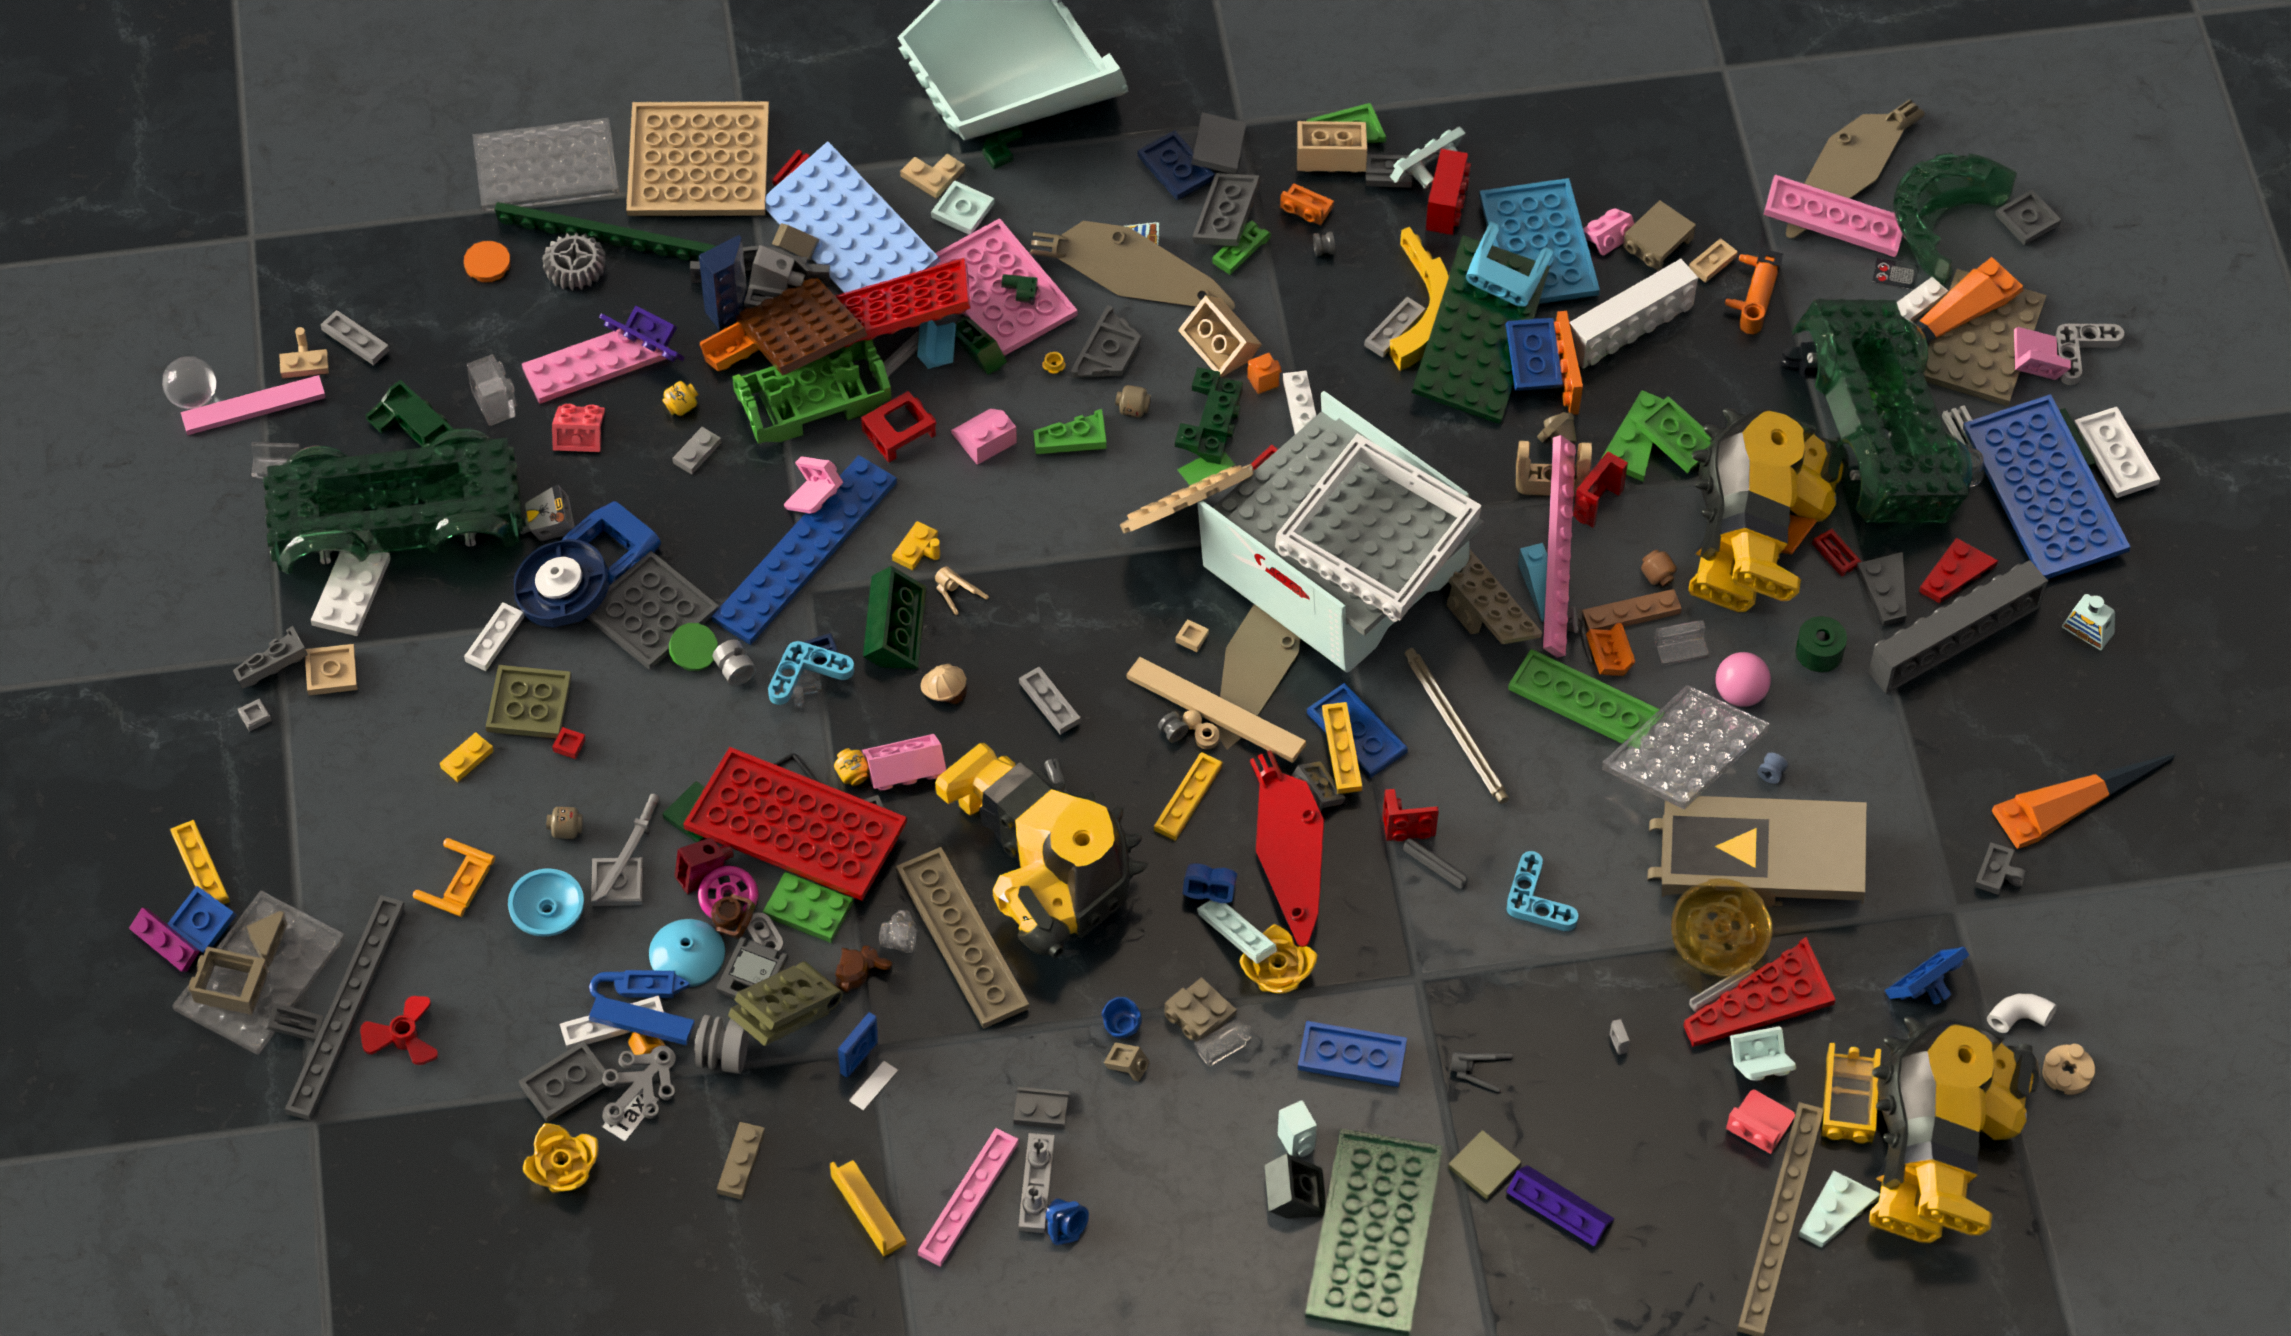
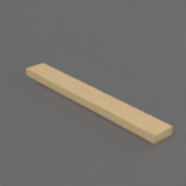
M1142 657L1138 658L1127 673L1128 680L1187 710L1199 712L1201 717L1268 751L1271 750L1274 754L1292 763L1306 746V741Z

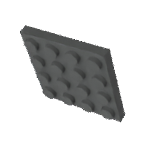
M650 551L609 586L603 602L586 618L648 670H651L670 654L669 641L672 634L680 626L687 623L704 625L719 609V605L655 553Z

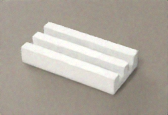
M1960 406L1959 410L1953 408L1951 412L1943 411L1942 418L1961 453L1973 450L1963 430V423L1972 420L1966 407ZM1952 418L1956 420L1962 435H1964L1969 445L1965 444Z

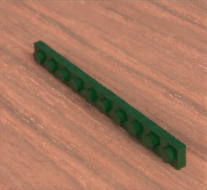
M500 202L496 203L494 209L497 220L506 225L517 224L527 229H542L551 234L568 233L570 236H574L577 232L581 237L586 233L588 239L594 237L596 243L602 241L611 243L616 247L627 246L637 251H652L661 256H677L682 260L692 259L699 261L700 254L716 247V245Z

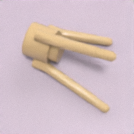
M948 566L941 568L935 576V581L939 584L936 589L943 595L955 615H958L959 612L948 595L947 590L954 591L961 585L971 593L977 594L986 600L989 599L987 594L962 579Z

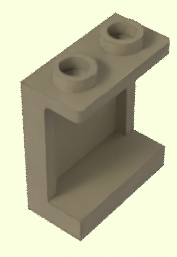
M1659 200L1625 232L1623 246L1629 253L1636 255L1648 266L1659 271L1663 266L1664 259L1683 241L1689 244L1694 239L1696 224Z

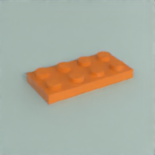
M1567 311L1557 312V319L1554 321L1563 381L1562 387H1564L1562 395L1563 404L1568 406L1569 413L1576 415L1579 414L1583 384Z

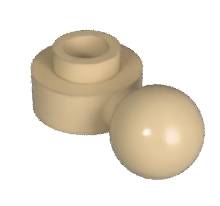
M1195 710L1185 712L1182 722L1187 723L1189 729L1195 730L1196 744L1202 749L1214 748L1220 738L1218 728L1211 723L1202 724V717ZM1210 732L1212 735L1210 737L1203 736V733Z

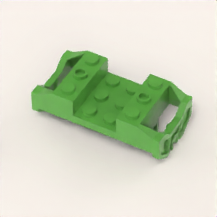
M862 340L855 342L849 347H842L783 376L774 366L744 376L739 374L732 376L735 394L745 409L758 444L763 442H783L803 435L802 424L843 411L847 420L866 415L885 402L891 401V386L882 360H880V356L876 354V348L873 346L872 340ZM860 359L868 361L870 372H873L880 391L867 394L859 377V367L854 365V361ZM759 393L773 426L763 429L758 407L752 394Z

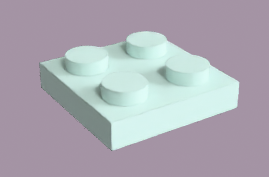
M954 180L931 211V218L970 235L976 230L994 205V198Z

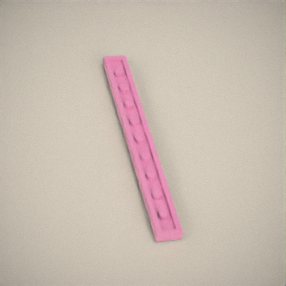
M1562 435L1553 438L1543 649L1557 658L1566 656L1576 454L1575 445Z

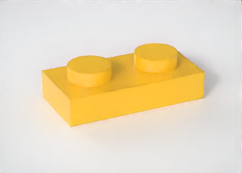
M475 732L441 761L440 767L455 781L459 782L494 752L493 746Z

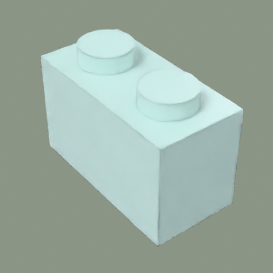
M1301 1100L1279 1110L1278 1136L1290 1155L1295 1157L1307 1156L1315 1149L1317 1125Z

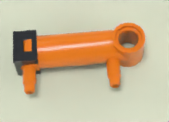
M1761 248L1758 257L1743 254L1739 257L1740 262L1756 266L1745 302L1727 298L1725 305L1742 310L1739 326L1747 334H1756L1763 327V321L1774 285L1781 269L1783 253Z

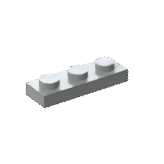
M1406 297L1366 338L1364 346L1383 358L1389 352L1390 340L1409 331L1423 317L1426 308Z
M338 310L321 324L322 331L372 365L376 364L389 351L388 344Z
M1040 667L1019 678V684L1060 735L1081 723L1079 715Z

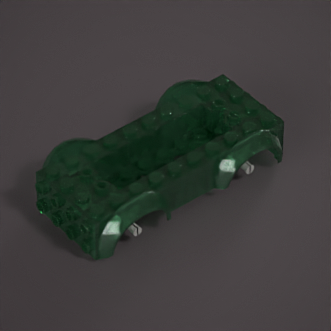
M1815 299L1796 324L1792 333L1794 336L1802 331H1810L1816 347V353H1809L1807 360H1809V363H1818L1815 388L1824 394L1828 401L1841 440L1836 444L1837 448L1848 443L1856 455L1859 470H1851L1850 477H1852L1851 480H1861L1860 496L1856 505L1857 512L1865 522H1947L1969 495L1968 490L1972 480L1973 465L1971 455L1966 446L1956 437L1945 432L1924 377L1928 361V344L1923 331L1911 320L1901 316L1896 300ZM1869 390L1876 394L1875 399L1871 398ZM1883 428L1889 431V438L1885 436Z
M457 428L439 435L428 447L357 456H347L340 450L329 446L303 448L294 453L283 465L267 466L268 476L263 477L264 488L267 491V495L264 496L266 510H268L266 524L267 528H271L269 533H267L268 547H272L270 548L272 562H277L278 571L290 574L293 573V564L297 559L313 552H319L322 564H325V557L327 564L331 562L330 553H332V550L352 554L361 562L365 561L369 554L427 547L431 552L435 553L438 552L442 542L456 535L465 536L466 546H470L471 539V544L474 546L476 544V533L495 535L503 541L505 547H511L516 542H520L519 532H523L520 499H516L519 498L520 494L518 480H516L518 476L516 462H511L515 461L514 447H509L507 438L492 439L481 431L470 428ZM419 501H423L425 503L420 505H412L413 502L415 504L419 503ZM369 506H370L371 509H374V508L377 509V510H371V511H364V509L367 508V507H369Z

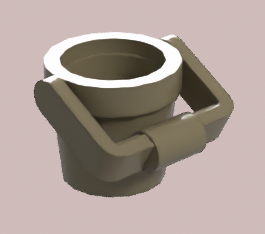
M1562 412L1559 415L1546 419L1543 422L1545 428L1539 433L1537 438L1543 443L1550 437L1553 443L1554 437L1562 435L1573 444L1577 443L1573 413Z

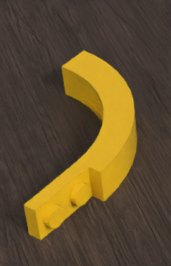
M1410 227L1401 230L1400 244L1423 278L1429 292L1430 303L1421 320L1403 335L1390 340L1389 355L1400 371L1422 359L1448 280V273L1441 258L1438 257L1432 260L1430 252L1425 251L1420 237L1414 234Z

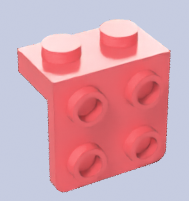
M1751 1090L1739 1109L1734 1107L1729 1114L1726 1129L1772 1154L1793 1122L1795 1113L1762 1093Z

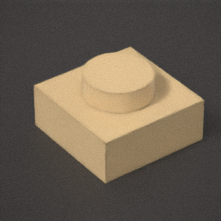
M1187 619L1176 636V643L1198 652L1209 635V629Z

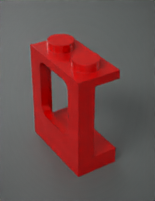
M909 391L861 417L862 432L888 463L896 459L897 449L923 434L928 433L931 438L936 436L935 426L937 423L931 413H927L923 409L921 401L917 397L914 398ZM905 405L918 423L902 432H897L885 419V416Z
M1608 451L1577 488L1573 517L1580 523L1587 524L1593 528L1596 524L1599 498L1606 490L1618 496L1623 492L1628 462Z

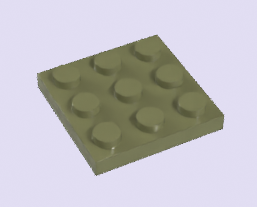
M498 665L486 722V732L557 738L562 729L572 679L571 672Z

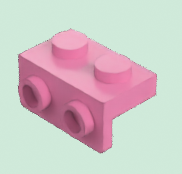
M1611 209L1601 218L1588 223V226L1583 228L1586 240L1596 243L1599 254L1604 256L1624 243L1625 232L1634 225L1631 214L1618 209Z

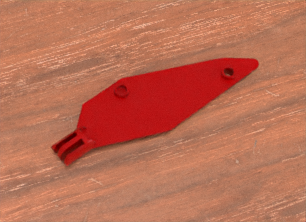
M1269 750L1267 753L1273 767H1269L1263 754H1260L1258 758L1264 769L1261 773L1254 758L1250 759L1252 768L1260 783L1256 852L1298 946L1305 947L1309 944L1319 915L1324 819L1307 782L1283 774L1273 752Z

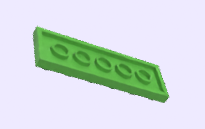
M1533 649L1529 651L1508 686V690L1636 751L1641 750L1662 714V710Z

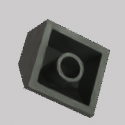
M1285 1154L1265 1164L1269 1212L1286 1219L1322 1217L1327 1215L1323 1168L1290 1154Z

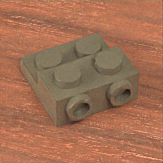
M1202 977L1188 989L1182 988L1165 1002L1166 1018L1171 1023H1176L1180 1026L1184 1035L1190 1040L1194 1039L1199 1045L1232 1019L1237 1012V1009Z

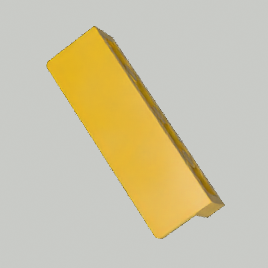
M854 1160L839 1168L834 1162L830 1163L832 1179L882 1255L886 1256L906 1245L905 1237Z

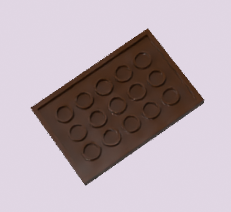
M818 278L808 279L803 282L802 286L787 289L781 295L765 299L761 304L753 308L744 309L736 316V323L742 324L744 333L782 376L867 336L863 325Z

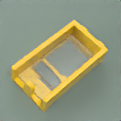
M1830 1043L1826 1059L1821 1136L1832 1140H1854L1857 1143L1873 1142L1876 1131L1877 1081L1879 1078H1875L1872 1075V1070L1880 1066L1881 1049L1876 1048L1874 1058L1860 1057V1049L1857 1047H1851L1848 1055L1834 1053L1835 1043Z

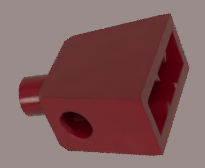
M711 838L681 847L677 852L674 877L688 895L699 889L703 878L707 874L722 867L724 861L733 858V850L729 844L719 847L714 839Z

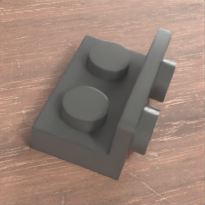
M1321 761L1298 765L1292 774V777L1307 782L1320 812L1323 808L1341 805L1346 798L1343 793L1337 794L1336 783Z

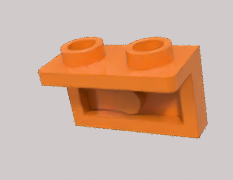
M1295 183L1292 184L1288 192L1283 191L1281 194L1280 208L1320 226L1334 207L1333 200Z
M739 322L700 342L706 362L717 371L728 369L735 362L746 359L752 353L758 351L757 346L745 335L742 324Z
M1616 623L1611 630L1590 629L1586 633L1599 674L1624 676L1635 664L1634 654L1632 653L1622 623Z

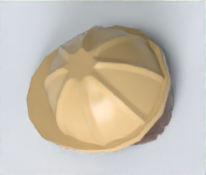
M951 664L936 666L935 669H932L923 677L920 685L922 693L928 698L951 704L961 702L967 694V678L963 670Z

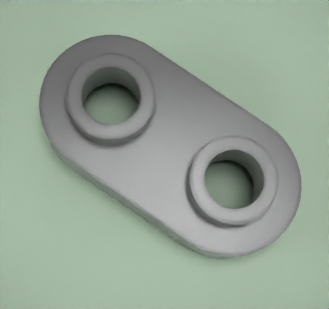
M754 913L747 928L752 941L762 945L774 946V949L779 951L778 956H780L784 946L783 939L768 915ZM757 927H763L762 930H756Z

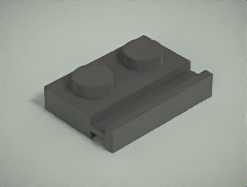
M1367 154L1366 186L1412 188V175L1405 177L1397 183L1390 177L1395 169L1393 167L1399 159L1403 157L1407 159L1409 156Z
M1018 1087L1013 1124L1065 1129L1069 1091Z

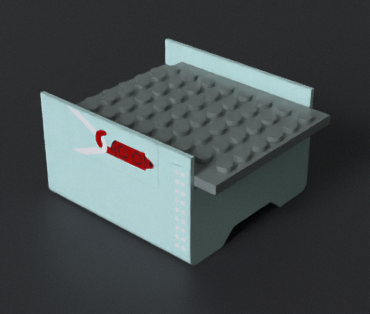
M1323 391L1321 393L1322 411L1254 470V475L1243 480L1213 508L1203 500L1197 502L1203 566L1338 667L1345 672H1350L1378 646L1385 632L1394 621L1390 620L1379 608L1365 603L1352 592H1346L1340 585L1331 580L1324 579L1313 569L1302 566L1299 561L1291 556H1281L1277 548H1275L1277 533L1357 433L1468 498L1469 493ZM1357 462L1301 532L1300 536L1399 593L1457 517L1366 464ZM1478 519L1413 605L1427 592L1440 590L1449 581V578L1453 576L1454 572H1459L1466 566L1470 557L1469 540L1484 527L1483 520Z

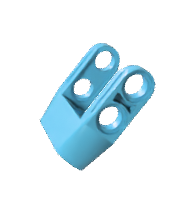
M1490 221L1466 274V280L1473 286L1514 305L1527 306L1554 250L1546 246L1541 250L1529 277L1487 258L1499 231V225Z

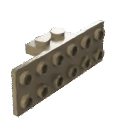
M1469 548L1470 557L1468 563L1461 571L1454 572L1453 576L1449 578L1448 582L1452 588L1446 606L1470 634L1479 633L1483 622L1501 644L1541 638L1542 631Z

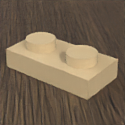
M1720 238L1689 264V268L1706 283L1737 257L1738 251Z

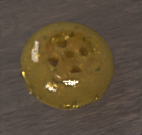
M1717 878L1709 879L1707 882L1696 886L1693 885L1679 898L1672 913L1671 935L1675 948L1691 967L1707 975L1729 977L1751 969L1765 955L1772 938V919L1764 905V901L1750 887L1734 880ZM1720 883H1726L1729 886L1735 887L1732 891L1715 890L1716 886ZM1716 913L1718 917L1712 921L1707 917V914ZM1737 921L1741 929L1734 930L1732 922ZM1706 934L1709 940H1701L1698 936ZM1729 943L1733 949L1726 950L1723 944Z

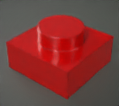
M562 727L552 746L553 752L576 759L586 740L585 734Z

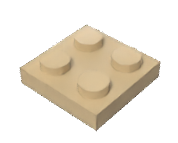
M354 644L306 649L308 653L305 656L308 696L358 690Z

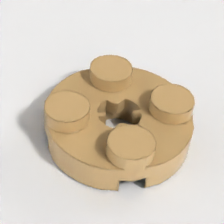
M2079 1044L2060 1045L2047 1053L2042 1074L2044 1080L2052 1089L2056 1090L2057 1088L2064 1091V1094L2075 1095L2089 1087L2095 1075V1065L2091 1056ZM2066 1065L2074 1068V1073L2064 1072L2062 1068Z

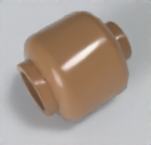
M1657 549L1642 559L1641 570L1650 584H1661L1663 587L1675 579L1673 575L1677 570V566L1667 552H1659Z

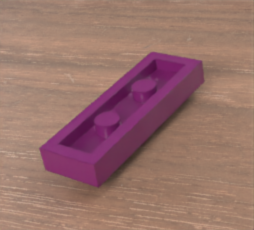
M141 908L129 927L131 931L181 972L188 971L200 952L148 908Z

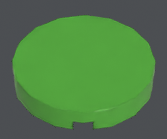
M687 623L680 626L672 634L669 641V653L673 661L687 671H700L707 668L714 661L713 653L718 647L714 633L699 623Z

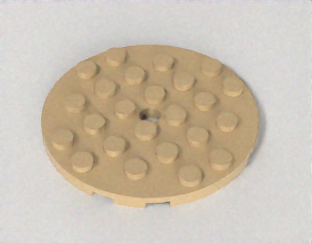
M1252 464L1241 467V465L1231 466L1220 471L1218 474L1210 475L1202 479V481L1158 500V502H1152L1141 507V510L1138 509L1128 514L1129 519L1122 522L1120 527L1123 533H1127L1193 505L1254 475Z

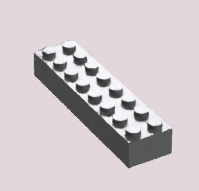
M2030 560L2024 564L2015 565L2008 573L1997 575L1990 583L1984 586H1977L1972 593L1956 598L1947 607H1940L1929 617L1918 619L1911 627L1900 629L1893 637L1887 640H1880L1874 646L1868 674L1887 694L2040 608L2048 580Z

